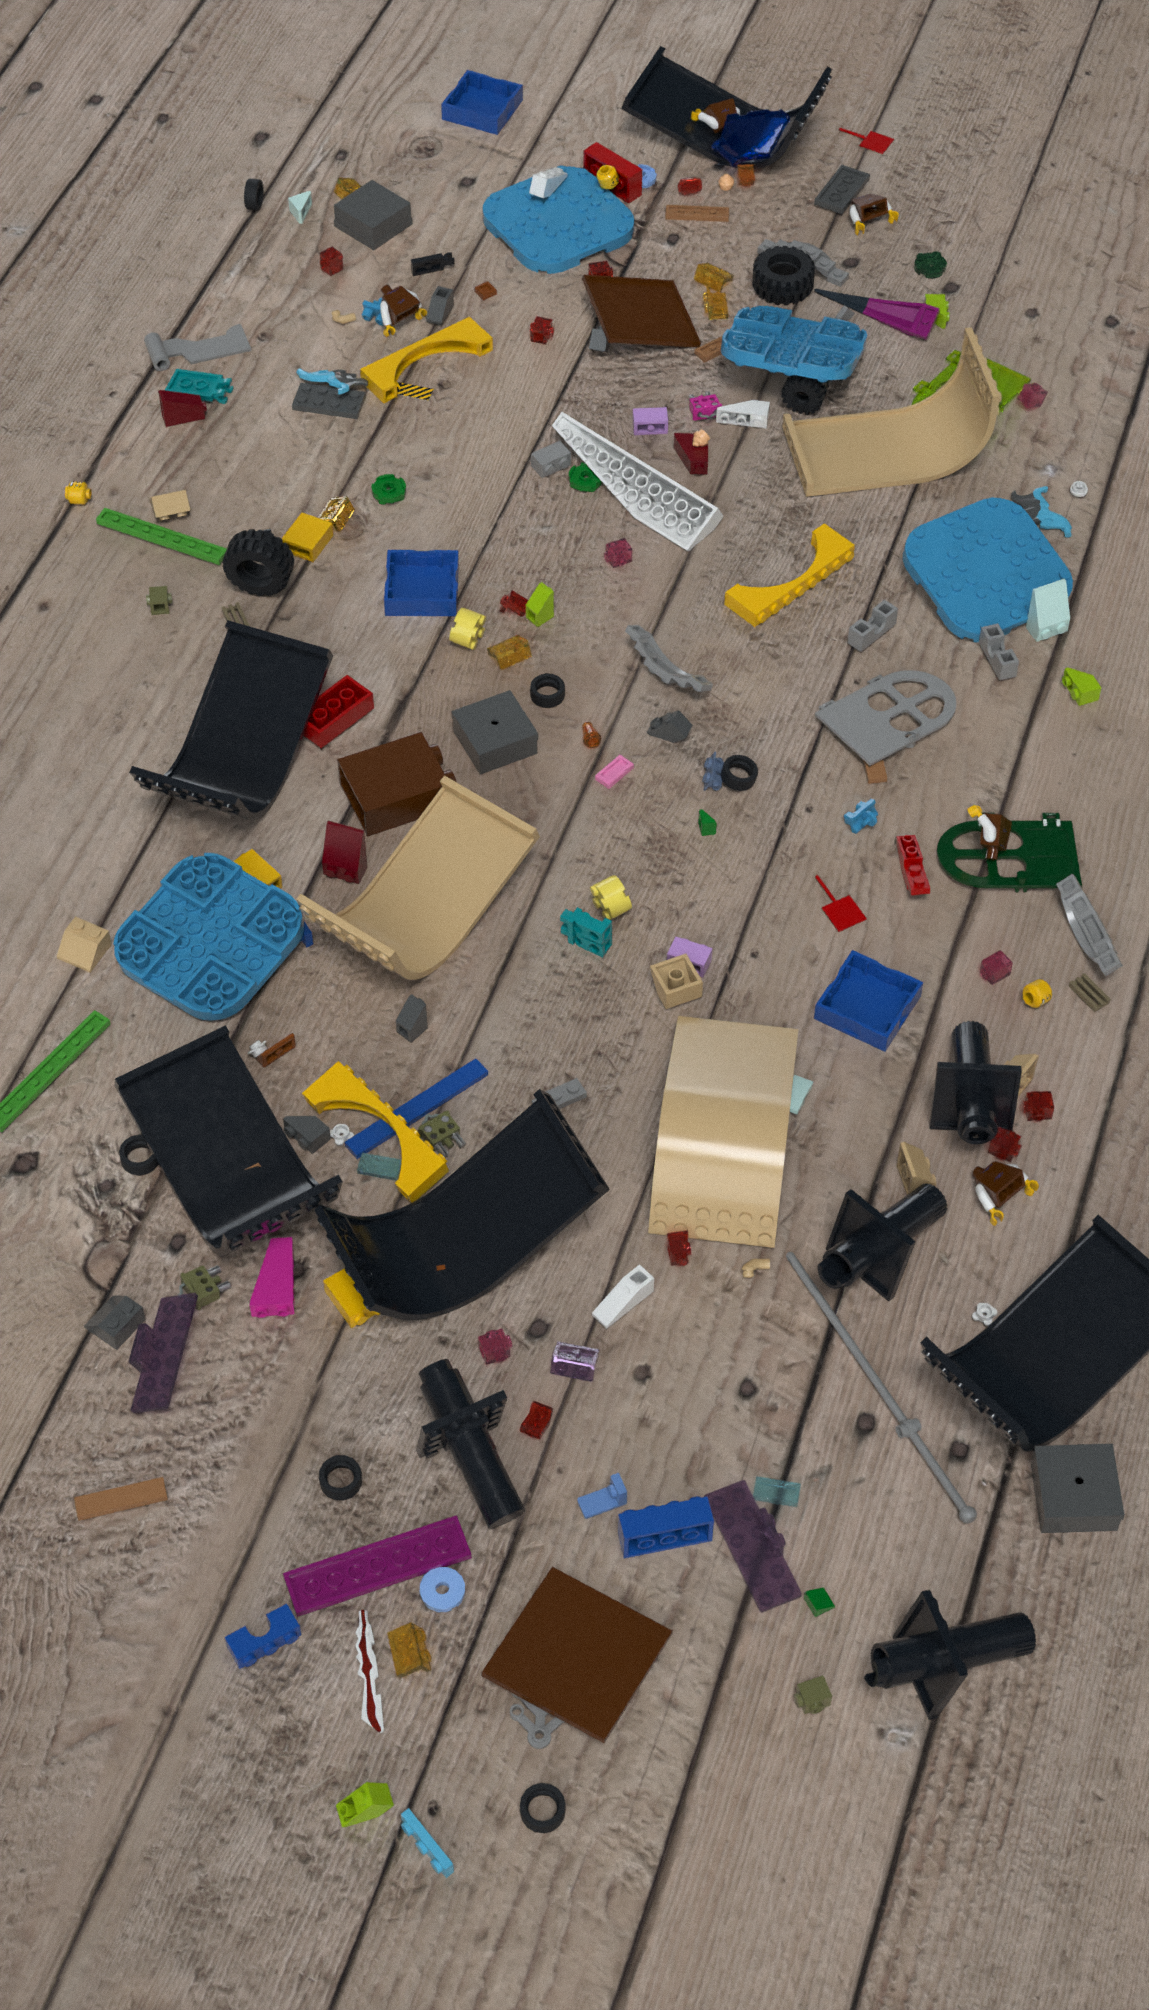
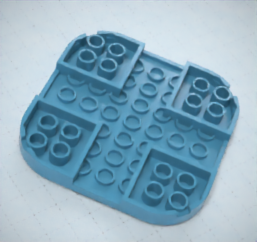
M558 166L557 168L563 169L562 172L568 173V175L549 197L541 198L529 193L533 177L492 193L483 204V223L485 227L496 238L501 237L513 249L514 257L522 265L535 272L539 270L547 271V274L560 273L580 265V259L601 250L608 253L626 245L632 239L634 232V216L632 212L609 189L601 188L598 179L588 172L587 169Z
M772 306L752 307L751 310L749 307H745L739 310L734 317L732 327L726 329L722 336L721 353L727 359L735 362L737 366L746 365L766 369L772 373L782 372L787 376L797 375L817 379L819 382L839 379L846 380L858 364L867 341V332L864 329L860 331L859 325L830 317H824L822 322L792 317L793 310Z
M993 497L983 499L922 524L909 534L903 550L902 558L907 572L917 585L921 584L937 606L936 613L946 627L956 636L962 639L964 637L974 639L973 642L979 643L981 627L999 624L1004 635H1007L1011 629L1027 623L1033 589L1065 579L1069 599L1073 587V580L1069 569L1035 522L1020 505L1007 499Z
M204 853V856L194 857L191 855L181 860L160 881L162 885L160 889L139 912L134 910L120 926L115 935L113 945L116 960L121 970L129 978L193 1017L202 1020H221L243 1009L295 949L303 936L304 919L297 901L287 892L273 884L269 886L244 872L242 866L222 855Z

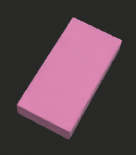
M619 755L595 775V780L610 789L634 768V764Z

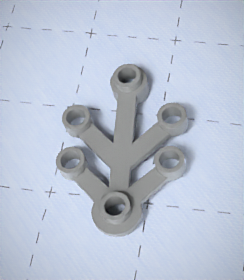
M511 1693L513 1697L519 1698L536 1716L535 1724H533L524 1715V1708L520 1704L511 1706L510 1717L518 1721L528 1732V1742L533 1748L543 1749L547 1747L551 1741V1733L562 1723L566 1722L555 1717L545 1725V1717L549 1713ZM520 1710L521 1714L514 1715L513 1711ZM541 1733L544 1737L537 1739L535 1735Z

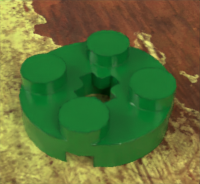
M585 462L577 467L574 465L569 470L568 480L571 488L594 492L602 484V481Z
M384 474L377 477L376 482L371 485L373 497L381 505L403 501L406 494V483L403 478H395L393 474Z

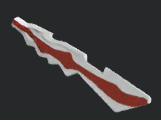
M360 1610L358 1612L359 1626L356 1630L358 1641L355 1647L358 1652L356 1658L360 1662L357 1674L365 1680L361 1719L379 1733H383L381 1694L376 1695L375 1679L379 1677L376 1657L372 1650V1645L375 1643L372 1628L368 1621V1611Z

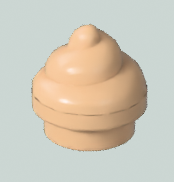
M724 174L720 177L718 184L722 190L728 191L732 189L734 179L729 174Z
M700 429L694 433L693 446L703 447L708 444L710 437L704 430Z

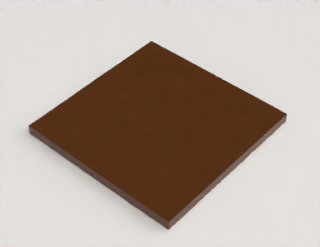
M583 275L582 281L608 343L700 347L701 341L673 280Z
M552 1567L483 1669L481 1676L596 1740L605 1743L672 1636L673 1630Z

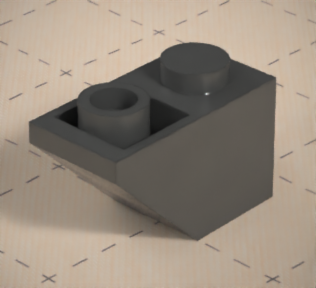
M441 286L436 288L431 297L426 322L438 325L443 324L454 306L453 289Z
M602 327L592 328L589 349L608 353L611 343H608Z
M677 710L672 713L668 712L660 718H654L650 722L647 733L650 736L674 743L685 739L693 725Z
M412 994L408 997L396 1019L397 1033L410 1043L428 1029L426 1004L422 999L416 998Z
M286 1116L283 1118L284 1132L287 1136L296 1139L302 1149H307L312 1154L331 1140L330 1128L316 1116Z

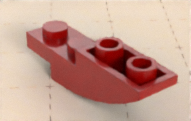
M896 836L899 861L906 889H909L911 895L930 894V885L923 867V856L916 836Z

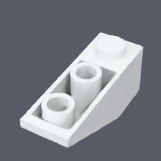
M554 167L553 169L533 174L529 193L541 198L551 196L565 180L568 173L562 172L563 169Z
M751 400L717 407L716 423L767 428L770 402Z
M639 1264L621 1279L592 1312V1316L607 1329L654 1292V1277Z

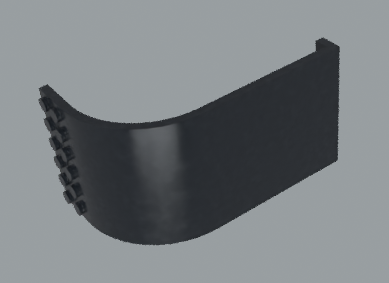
M660 46L625 97L621 109L719 164L741 170L759 169L776 162L786 152L792 140L796 141L799 132L802 131L810 114L813 113L821 97L824 95L827 89L826 86L832 78L830 74L833 69L828 66L826 67L809 97L800 107L788 111H768L745 102L663 56L666 48ZM732 98L734 99L735 106L740 110L739 123L733 128L735 136L729 139L726 138L724 131L715 133L705 122L691 119L692 111L695 112L696 109H700L702 112L710 104Z
M227 620L225 639L185 742L173 765L164 775L135 766L131 767L129 773L133 776L134 781L139 783L140 787L145 790H152L165 796H172L181 801L192 802L195 805L205 806L218 812L222 811L235 817L257 820L271 808L286 782L333 659V654L327 648Z
M226 1025L115 1078L114 1084L185 1213L205 1243L214 1253L221 1257L239 1250L250 1242L257 1241L262 1236L278 1230L287 1223L296 1221L307 1213L315 1211L320 1204L324 1205L333 1202L338 1198L343 1183L338 1174L318 1184L305 1168L229 1037L230 1032ZM257 1163H259V1165H260V1167L257 1166V1167H253V1168L247 1169V1168H249V1167H251V1166H253V1165H255V1164H257Z
M541 1089L533 1094L536 1101L440 1185L409 1205L375 1216H351L321 1204L315 1209L319 1224L325 1228L327 1239L336 1248V1255L346 1266V1273L352 1277L355 1283L354 1288L362 1295L364 1299L363 1304L369 1311H375L381 1315L400 1320H422L452 1312L477 1300L499 1285L610 1190L549 1093ZM445 1265V1269L437 1271V1266Z
M1099 1214L1092 1220L1093 1225L995 1321L974 1339L947 1354L941 1351L927 1336L920 1342L923 1349L922 1354L925 1356L924 1360L932 1368L936 1367L941 1372L940 1375L948 1383L952 1382L962 1397H968L973 1402V1407L982 1414L984 1412L989 1417L988 1421L996 1429L1000 1428L1005 1432L1004 1436L1013 1445L1016 1443L1026 1452L1033 1451L1034 1446H1046L1068 1431L1149 1353V1259Z

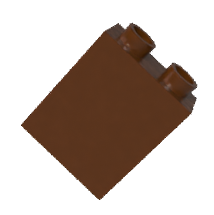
M422 732L337 759L340 786L367 837L418 820L442 788L440 780L443 776L457 782L451 769L442 770L440 765H443V757L439 746L436 743L429 745Z

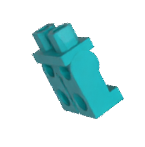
M578 907L574 912L568 909L563 911L560 916V921L564 922L561 927V934L568 936V943L572 945L576 943L577 946L603 958L612 946V920L605 918L603 921L591 917L589 913L582 912V909Z

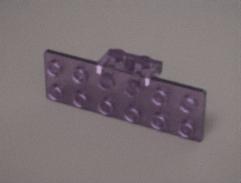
M196 1293L161 1298L153 1329L146 1323L138 1325L128 1361L140 1372L131 1406L133 1413L169 1408L198 1299Z
M742 1480L705 1494L704 1497L708 1496L713 1518L759 1611L762 1613L800 1598L802 1592L783 1557L784 1546H786L785 1539L782 1533L777 1532L773 1515L768 1514L765 1507L759 1509L746 1481Z

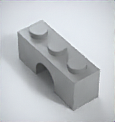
M883 600L873 608L868 622L859 619L849 627L847 643L862 652L896 624L898 608Z
M999 624L981 627L979 644L999 681L1016 677L1019 660L1013 649L1005 650V635Z

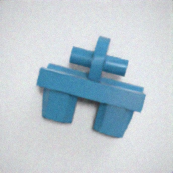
M382 297L378 301L374 300L373 303L366 300L363 301L364 310L362 317L364 320L371 321L372 317L376 316V323L384 326L380 309Z
M870 799L866 803L860 801L856 805L854 813L848 811L844 815L845 823L850 825L853 833H858L866 825L874 826L877 824L876 817L878 812L875 809L876 802L874 799Z

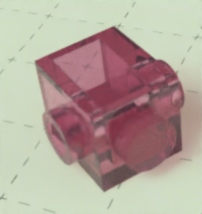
M1037 383L1024 384L1017 399L1026 408L1041 407L1048 392Z
M625 538L606 544L604 558L613 568L632 562V548Z
M502 1328L490 1330L478 1337V1348L486 1365L502 1362L510 1357V1348L513 1347L509 1335L505 1336Z

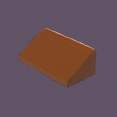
M291 1033L258 1055L256 1060L263 1068L296 1047L295 1035Z

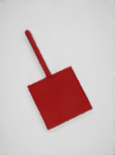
M841 127L839 128L842 132L864 139L860 143V147L883 154L894 141L893 138L873 131L864 136Z
M818 875L815 876L832 900V903L821 907V909L838 932L867 920L850 895L836 900Z

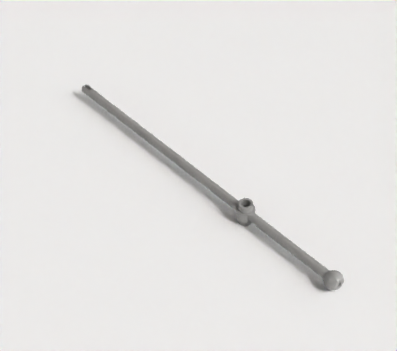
M788 1252L786 1258L899 1421L900 1425L896 1426L897 1435L900 1438L906 1437L912 1440L960 1510V1520L967 1524L973 1522L977 1518L976 1510L966 1505L917 1432L922 1428L920 1421L917 1418L907 1419L793 1252Z

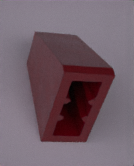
M158 390L161 414L165 427L205 419L204 412L207 411L205 401L202 402L200 395Z
M674 433V450L688 472L696 475H707L708 444L703 447L693 446L694 433Z

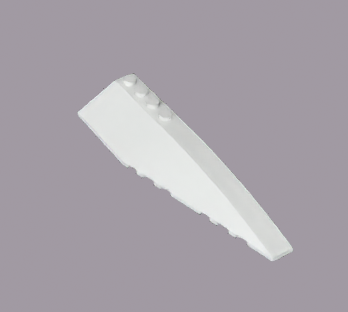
M561 412L552 424L553 428L636 520L687 552L709 535L724 517L716 506L565 413Z

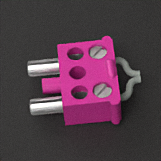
M709 391L705 392V396L695 397L693 394L692 396L691 394L689 395V409L695 421L716 417L717 407H722L716 394L711 395Z

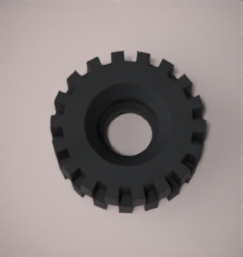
M797 375L789 376L782 389L781 398H784L783 403H787L786 407L788 409L790 407L793 408V412L799 411L798 414L805 412V415H809L810 412L814 414L823 403L826 395V386L817 379ZM799 392H804L808 396H803Z

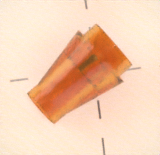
M586 722L582 725L583 742L587 747L595 748L601 742V735L591 722Z

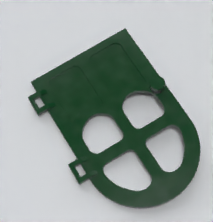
M1042 813V821H1011L1010 832L1016 834L1023 844L1017 849L998 851L997 860L1017 859L1022 861L1026 866V870L1018 871L1016 877L1000 876L997 860L986 859V848L957 849L953 846V841L959 836L973 831L981 832L982 825L978 820L963 822L949 828L941 836L937 845V859L942 869L951 878L968 886L977 888H1015V892H1019L1020 888H1023L1025 893L1028 888H1058L1057 883L1073 874L1082 888L1072 821H1060L1059 813ZM957 859H984L987 862L988 876L978 877L968 874L958 868L955 861Z

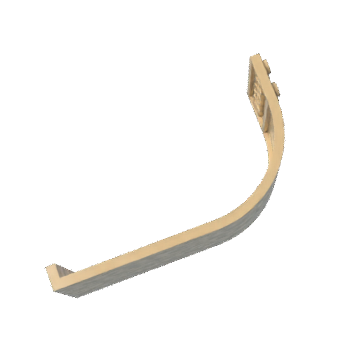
M971 327L965 328L959 363L953 375L944 386L928 398L916 404L898 409L792 421L790 414H783L782 428L806 497L918 484L937 480L956 472L982 451L993 433L996 417L999 415L998 406L1002 396L1001 392L997 390L996 380L992 378V371L987 366V359L983 356L982 347L978 344L977 335L974 334Z
M443 776L440 780L442 788L368 887L348 907L334 914L302 894L296 899L300 905L299 909L306 914L304 917L308 921L318 924L323 930L328 933L331 932L342 942L349 943L355 950L362 951L373 961L380 962L388 970L394 971L409 980L421 979L431 974L459 948L540 838L535 827L446 776Z
M678 1016L660 1115L648 1233L770 1248L775 1247L798 1029Z

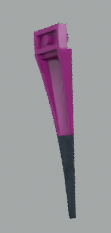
M814 289L816 293L845 305L905 334L925 340L928 339L940 312L939 308L925 303L875 299Z

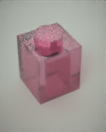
M999 950L982 960L980 974L983 979L993 985L1011 975L1013 962Z

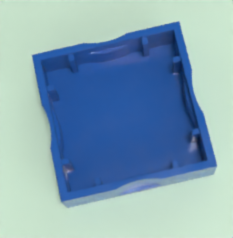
M467 70L458 81L456 88L442 102V120L498 135L522 103L523 85Z
M387 550V580L385 582L384 594L385 616L456 617L459 577L458 550Z
M852 950L839 969L835 980L828 985L816 1003L814 1019L886 1052L919 1001L924 982L900 971L887 968L878 961Z

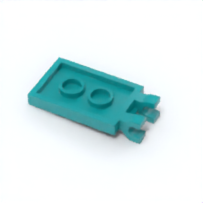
M176 369L165 390L200 395L202 401L212 402L213 399H216L219 403L226 404L228 398L223 396L226 392L232 393L234 387L229 386L232 378L224 379L223 375Z

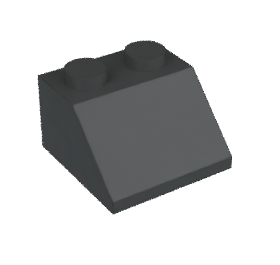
M112 1296L84 1325V1328L118 1350L146 1319L143 1307L128 1296Z

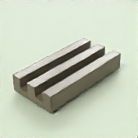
M239 602L235 603V606H232V604L228 605L229 608L221 607L226 621H231L228 614L231 612L235 622L241 624L235 612L237 611L243 625L249 626Z
M1085 973L1081 977H1077L1075 981L1069 982V987L1094 1012L1110 1003L1111 999Z

